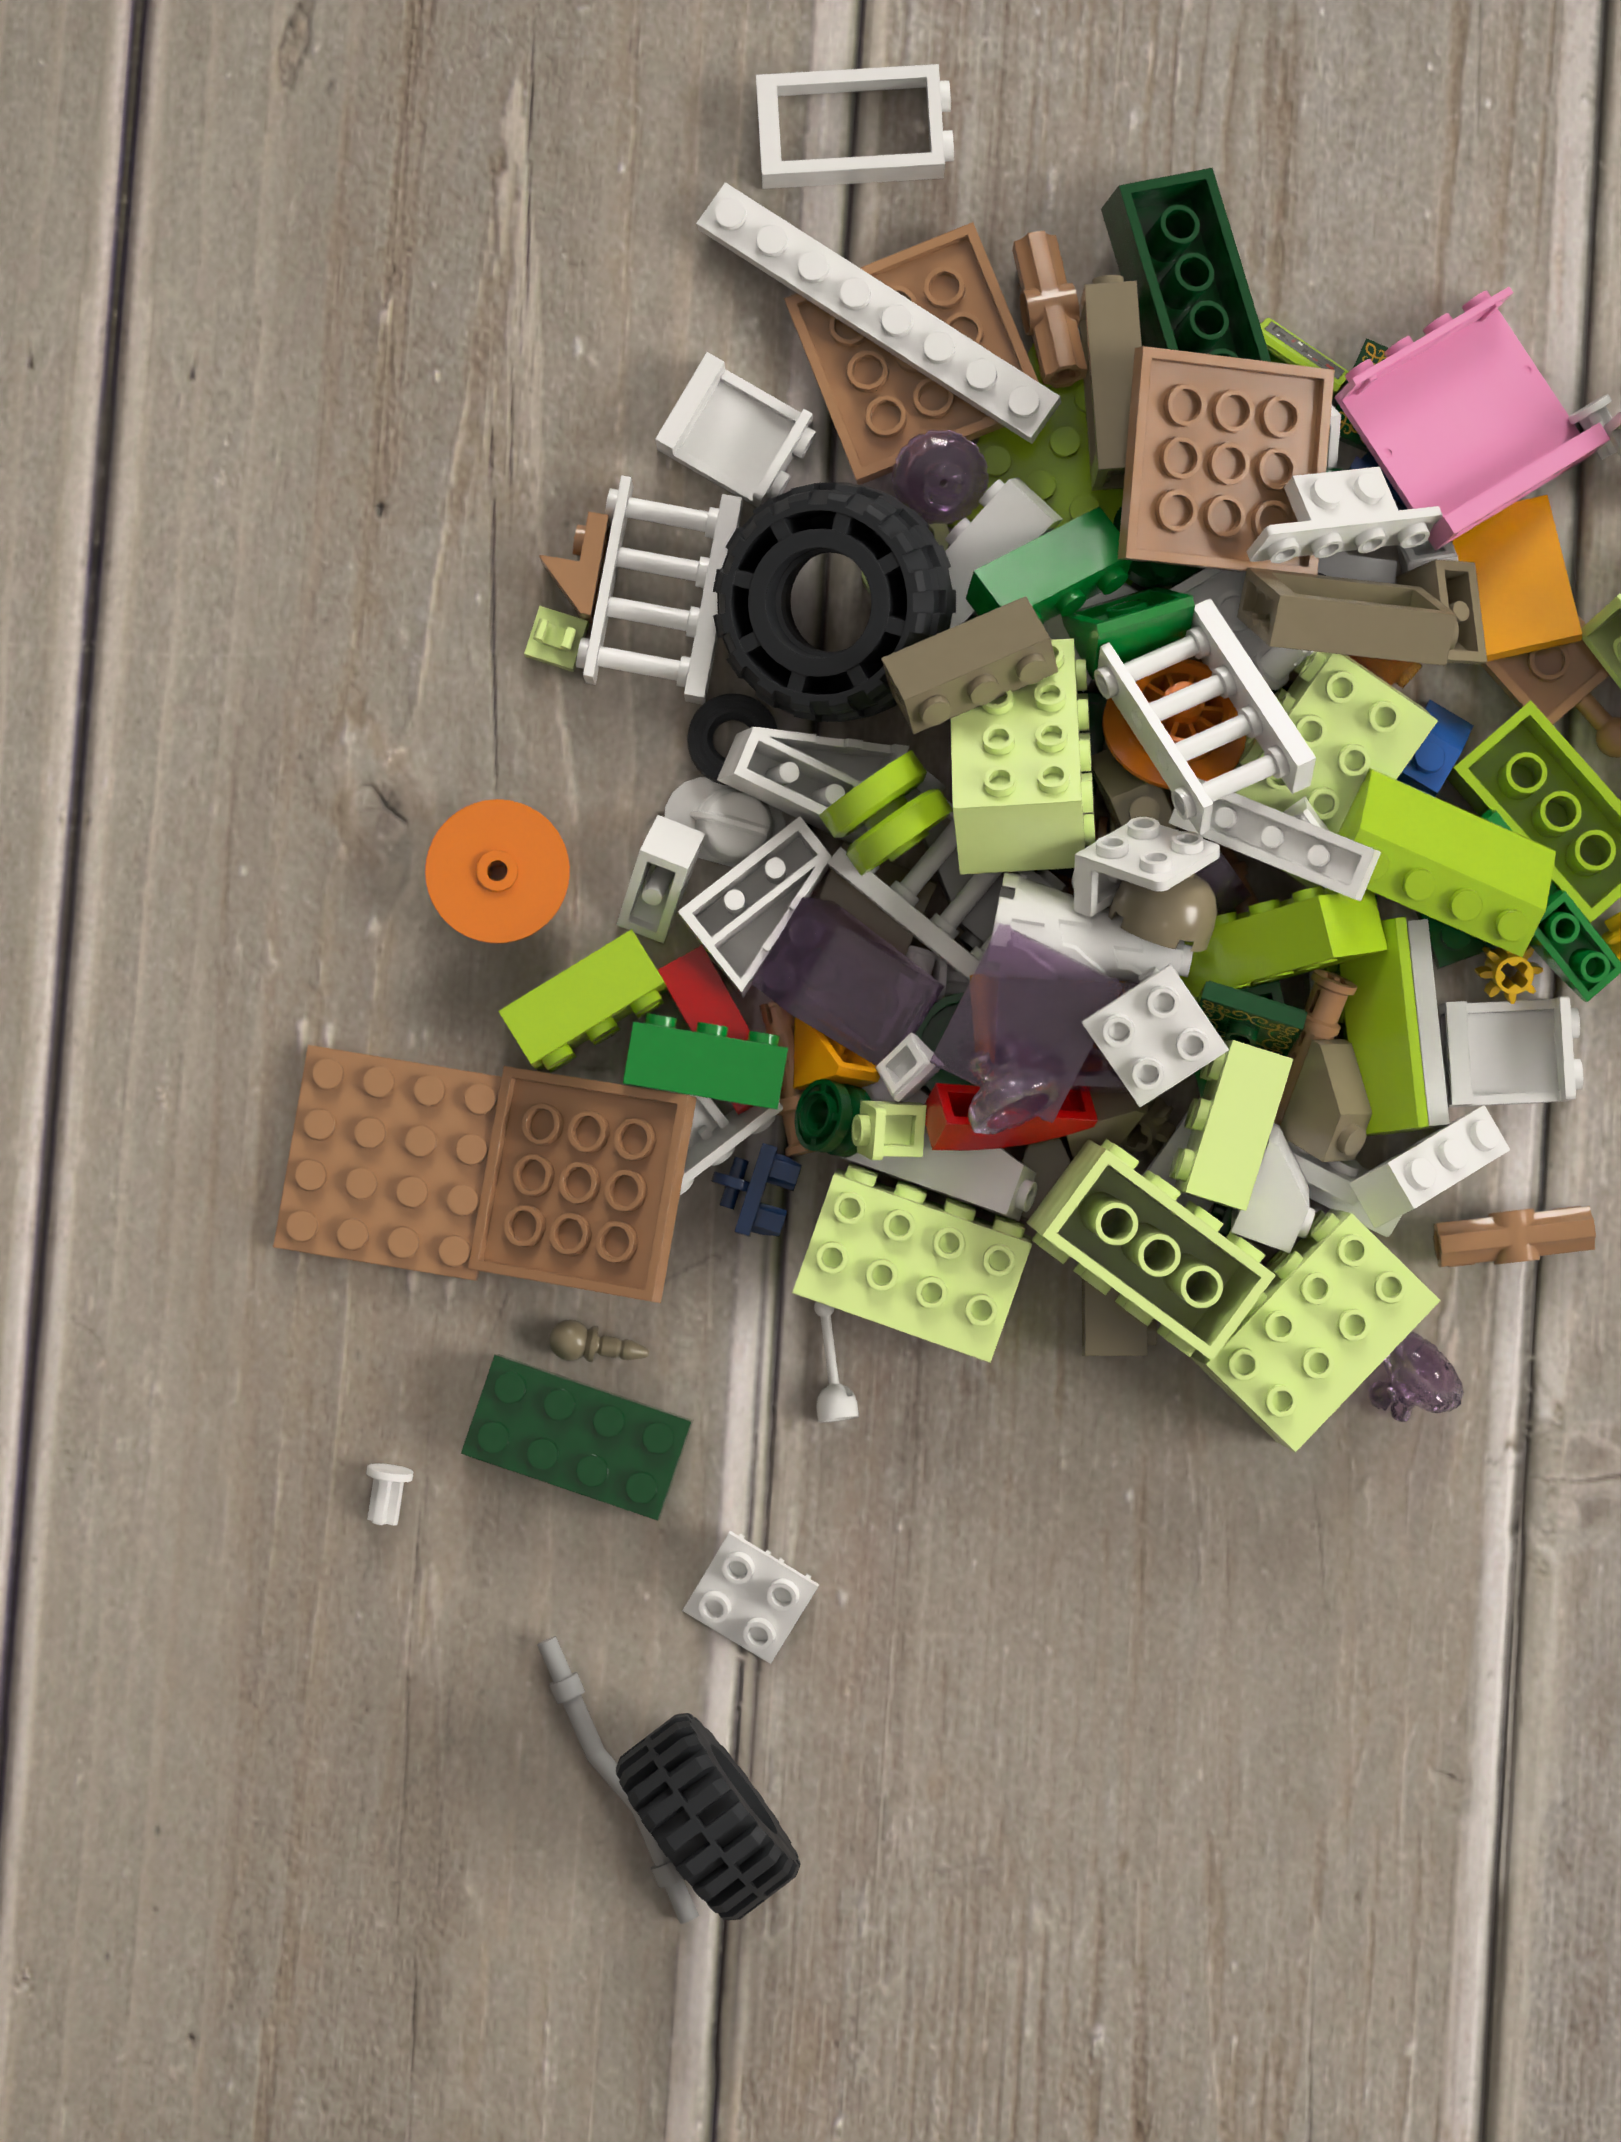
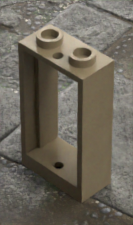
M1104 275L1094 278L1092 280L1093 284H1084L1079 304L1080 339L1088 369L1083 383L1092 491L1124 488L1135 348L1142 347L1137 281L1124 282L1123 276Z
M1247 567L1237 618L1270 647L1446 666L1449 651L1455 647L1459 634L1458 615L1422 587Z

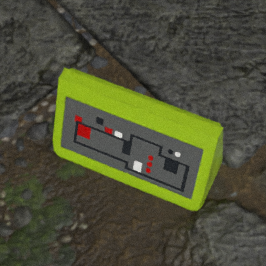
M1266 318L1260 325L1271 362L1335 370L1333 400L1346 382L1345 376L1348 371L1274 320Z

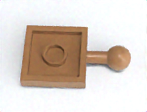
M1578 616L1582 628L1586 623ZM1583 640L1481 664L1484 670L1519 709L1531 700L1552 725L1575 706L1597 731L1596 744L1599 750L1612 758L1621 757V717H1612L1590 693L1609 676V673Z

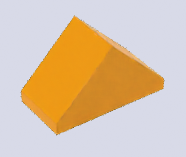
M798 1010L795 1016L793 1089L805 1090L812 1082L821 1079L861 1088L878 1083L880 1075L875 1068L877 1066L841 1017Z

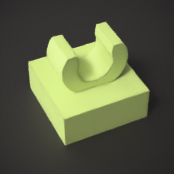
M539 606L524 652L525 657L574 672L581 637L585 638L589 622Z

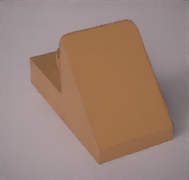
M588 511L586 526L577 525L573 542V555L580 556V561L539 555V558L545 570L580 618L593 624L611 522L607 514Z

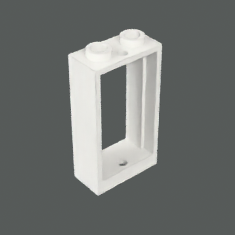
M939 64L756 75L762 189L944 178L945 162L954 161L952 130L943 131L942 112H951L949 80L940 81ZM926 88L930 142L929 153L781 161L778 96Z

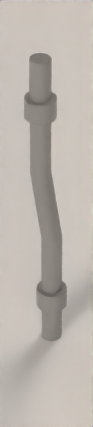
M556 1636L538 1643L537 1646L553 1680L549 1686L556 1703H563L587 1761L631 1810L654 1862L651 1871L658 1887L665 1888L680 1924L695 1919L699 1914L683 1877L676 1870L670 1859L665 1856L652 1834L648 1832L619 1783L620 1779L616 1776V1766L618 1763L605 1750L581 1695L585 1692L578 1673L571 1672Z

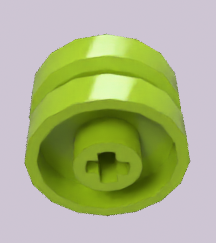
M912 750L871 775L819 815L834 838H844L863 825L866 826L868 831L850 844L846 853L861 876L886 860L890 859V861H893L930 835L929 830L953 813V808L939 789H929L910 802L905 798L907 794L924 782L927 771Z

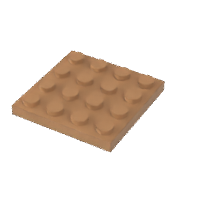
M973 222L860 268L1038 382ZM798 293L784 298L858 485L1005 427Z
M1145 346L1135 348L1118 559L1246 572L1247 567L1318 575L1319 558H1316L1314 555L1294 557L1282 563H1272L1270 560L1250 562L1246 551L1267 526L1298 522L1284 489V486L1292 476L1326 472L1335 370Z
M308 1045L273 1247L478 1281L479 1271L468 1269L502 1077Z
M504 1066L468 1269L661 1303L697 1097Z

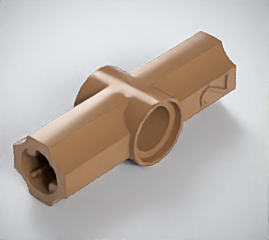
M1045 231L1030 232L1023 238L1014 241L1012 249L1021 286L1020 312L1023 328L1027 336L1032 335L1043 384L1052 385L1054 388L1069 387L1078 380L1086 378L1088 370L1078 331L1080 311L1076 289L1073 283H1067L1056 235H1049Z
M1590 1206L1557 1208L1541 1212H1534V1208L1489 1213L1487 1218L1433 1224L1434 1250L1439 1267L1474 1265L1475 1263L1494 1261V1265L1540 1260V1256L1595 1250L1596 1231Z

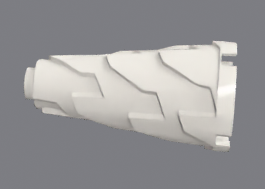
M1004 872L1003 887L1000 890L984 971L985 975L1001 979L1013 976L1055 980L1057 978L1081 979L1100 982L1114 980L1140 984L1141 982L1138 977L1149 968L1156 967L1160 971L1171 964L1179 976L1188 977L1193 952H1190L1192 946L1184 945L1183 940H1179L1176 949L1148 942L1120 928L1123 921L1122 916L1118 915L1111 920L1108 917L1110 908H1105L1092 917L1074 911V897L1072 894L1027 880L1026 875Z

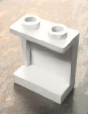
M707 352L655 441L658 451L734 495L742 497L743 500L753 506L759 507L768 499L777 497L784 492L791 478V475L785 472L794 455L801 459L805 456L817 432L811 429L813 425V414L805 409L799 412L726 370L724 361Z
M1560 996L1554 999L1515 1001V1004H1511L1508 1001L1479 1003L1456 1001L1445 1002L1438 1006L1448 1108L1567 1102L1576 1099V1090L1583 1087L1581 1059H1574L1573 1038H1579L1580 1017L1578 1008H1571L1569 996Z

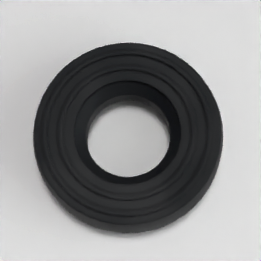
M730 693L708 700L696 711L688 728L687 744L694 765L706 778L718 784L726 785L717 780L726 758L721 756L714 748L713 736L716 729L722 723L736 720L746 724L749 728L761 727L778 730L775 719L770 711L761 702L747 695Z

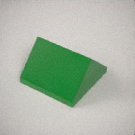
M1155 586L1078 609L1073 614L1062 617V622L1070 639L1074 638V646L1080 658L1086 659V669L1093 680L1095 679L1094 672L1098 669L1100 646L1110 642L1124 664L1186 637V631L1191 629L1195 603L1193 595Z

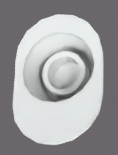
M698 777L684 782L672 792L665 806V818L705 833L698 858L733 868L783 830L786 824L781 810L731 786L718 784L706 777Z

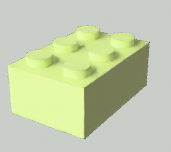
M1235 1040L1224 1041L1229 1051L1201 1068L1200 1078L1206 1079L1207 1083L1202 1098H1193L1190 1104L1184 1127L1192 1131L1187 1147L1184 1149L1178 1148L1174 1155L1169 1178L1176 1179L1174 1188L1181 1193L1232 1209L1246 1211L1293 1059Z

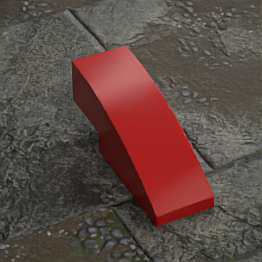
M703 945L658 969L691 1031L696 1032L698 1022L728 1027L727 1037L747 1041L750 1029ZM731 1102L738 1115L754 1107L753 1105Z
M991 1073L984 1086L936 1083L924 1104L927 1105L925 1125L932 1150L969 1151L1032 1144L1095 1127L1098 1122L1086 1080Z

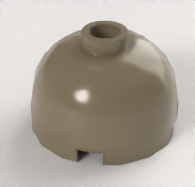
M1195 873L1166 891H1153L1122 880L1116 890L1108 917L1113 920L1118 915L1122 916L1123 921L1120 928L1148 942L1171 949L1177 948L1179 940L1194 942L1190 952H1200L1207 950L1214 930L1217 915L1216 897L1210 885Z

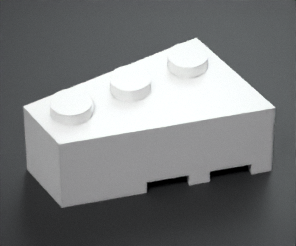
M751 727L736 734L717 780L795 818L800 816L804 822L831 834L819 815L871 775L907 753L909 746L898 744L886 745L863 742V740L837 739L809 733ZM863 825L848 836L839 839L853 843L866 833L868 829Z
M800 816L678 911L680 919L699 943L703 945L706 952L742 998H744L830 868L827 862L832 856Z

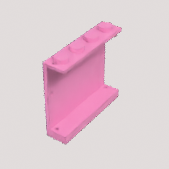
M1510 287L1492 297L1487 290L1483 291L1464 304L1462 309L1465 313L1452 319L1449 313L1440 316L1423 329L1424 337L1413 342L1410 336L1401 339L1384 352L1386 359L1374 365L1371 359L1360 363L1346 374L1345 377L1348 383L1334 397L1407 509L1440 507L1443 517L1433 525L1428 538L1435 551L1583 462L1610 440L1600 422L1582 433L1579 432L1575 424L1570 423L1569 415L1498 310L1513 294Z

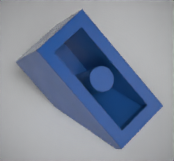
M1429 700L1424 709L1436 718L1438 722L1396 780L1435 797L1461 755L1474 725L1434 701Z

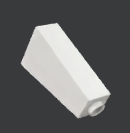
M872 1059L876 1066L880 1063V1061ZM881 1077L878 1083L862 1087L868 1093L871 1101L897 1102L891 1096ZM919 1089L909 1100L901 1102H920L925 1104L929 1094ZM926 1125L923 1157L883 1156L882 1160H870L859 1153L851 1157H840L852 1164L1018 1222L1022 1212H1028L1037 1193V1183L1034 1182L1036 1172L1003 1148L969 1151L932 1150Z

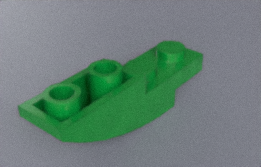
M1489 809L1481 816V818L1511 830L1496 810ZM1551 881L1546 911L1529 945L1583 1001L1588 1002L1621 973V962L1567 892L1557 889Z

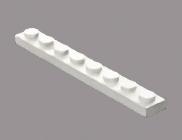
M726 182L696 223L699 231L1031 444L1061 404V398L1058 394Z

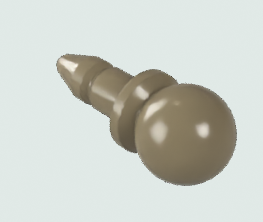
M571 1319L559 1322L552 1329L549 1338L553 1353L567 1361L577 1360L584 1356L588 1362H593L595 1353L611 1358L620 1357L622 1360L642 1359L649 1355V1350L646 1347L632 1340L624 1339L621 1341L619 1338L604 1335L599 1337L598 1326H592L590 1329H587L581 1322Z

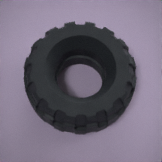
M845 482L814 483L791 488L792 490L768 499L753 510V516L742 527L735 530L725 546L728 549L722 568L716 570L713 592L717 593L718 614L713 615L717 638L723 639L729 654V658L726 660L737 677L744 679L756 691L755 695L773 708H779L793 714L794 717L819 722H844L874 716L897 706L890 691L881 658L950 629L952 614L956 613V590H952L948 569L951 567L943 545L938 544L929 530L930 525L915 510L910 509L892 495L872 487ZM825 553H837L852 559L865 575L871 593V613L863 634L851 647L836 652L818 650L810 645L797 629L791 611V592L798 573L811 558Z

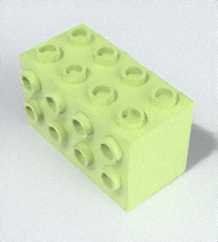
M1074 638L1051 640L1058 668L1057 673L1016 691H1006V695L988 704L981 705L951 718L952 801L960 875L1075 868V854L1084 849L1085 846L1095 842L1094 814H1084L1093 812L1092 773H1082L1083 771H1091L1090 733H1080V731L1089 730L1088 693L1078 694V691L1087 690L1086 659L1075 660Z
M1314 651L1294 668V671L1299 675L1288 691L1281 688L1274 694L1316 757L1311 785L1292 794L1282 778L1277 779L1272 775L1234 793L1281 812H1284L1306 796L1328 829L1338 834L1369 768L1397 779L1438 720L1422 706L1349 656ZM1246 735L1245 749L1235 769L1264 756V751L1255 737L1249 738ZM1286 872L1308 888L1321 886Z
M1088 1139L1026 1222L1037 1231L1032 1241L1062 1264L1069 1257L1079 1262L1073 1271L1104 1295H1107L1110 1289L1114 1288L1120 1293L1115 1302L1145 1325L1149 1326L1153 1319L1159 1321L1161 1326L1156 1332L1187 1356L1191 1357L1197 1349L1213 1361L1276 1276L1260 1264L1265 1254L1231 1231L1226 1238L1218 1233L1223 1226L1222 1222L1190 1200L1183 1207L1176 1201L1181 1192L1151 1171L1147 1170L1141 1176L1134 1170L1139 1161L1115 1143L1106 1139L1100 1146Z
M849 1163L846 1171L837 1168L792 1293L991 1363L1032 1247L1031 1236L1024 1234L1025 1224L997 1214L992 1223L975 1217L976 1207L948 1197L944 1205L925 1199L927 1195L926 1189L898 1180L896 1188L878 1183L876 1179L879 1173L856 1164Z
M1330 1209L1326 1214L1322 1210L1316 1212L1306 1238H1302L1292 1248L1290 1253L1280 1250L1268 1261L1265 1267L1276 1276L1214 1360L1211 1361L1197 1349L1190 1357L1277 1443L1294 1452L1318 1430L1441 1301L1352 1213Z

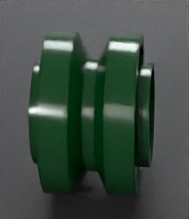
M818 1079L812 1082L802 1093L795 1111V1132L800 1144L808 1150L828 1153L834 1156L846 1158L857 1153V1146L854 1145L852 1140V1123L855 1115H860V1101H871L868 1093L861 1087L841 1084L827 1079Z

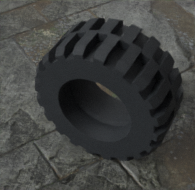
M692 1714L674 1715L620 1756L616 1766V1776L620 1779L619 1783L627 1794L633 1809L638 1813L648 1832L652 1834L660 1849L670 1859L683 1879L691 1885L701 1900H704L713 1912L718 1913L722 1919L728 1921L740 1920L797 1876L801 1865L798 1859L799 1856L774 1813L769 1809L760 1793L754 1788L746 1774L731 1758V1755L723 1745Z

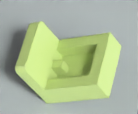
M860 1101V1115H855L852 1123V1140L854 1145L857 1146V1153L870 1160H882L883 1156L923 1157L927 1105L920 1102Z

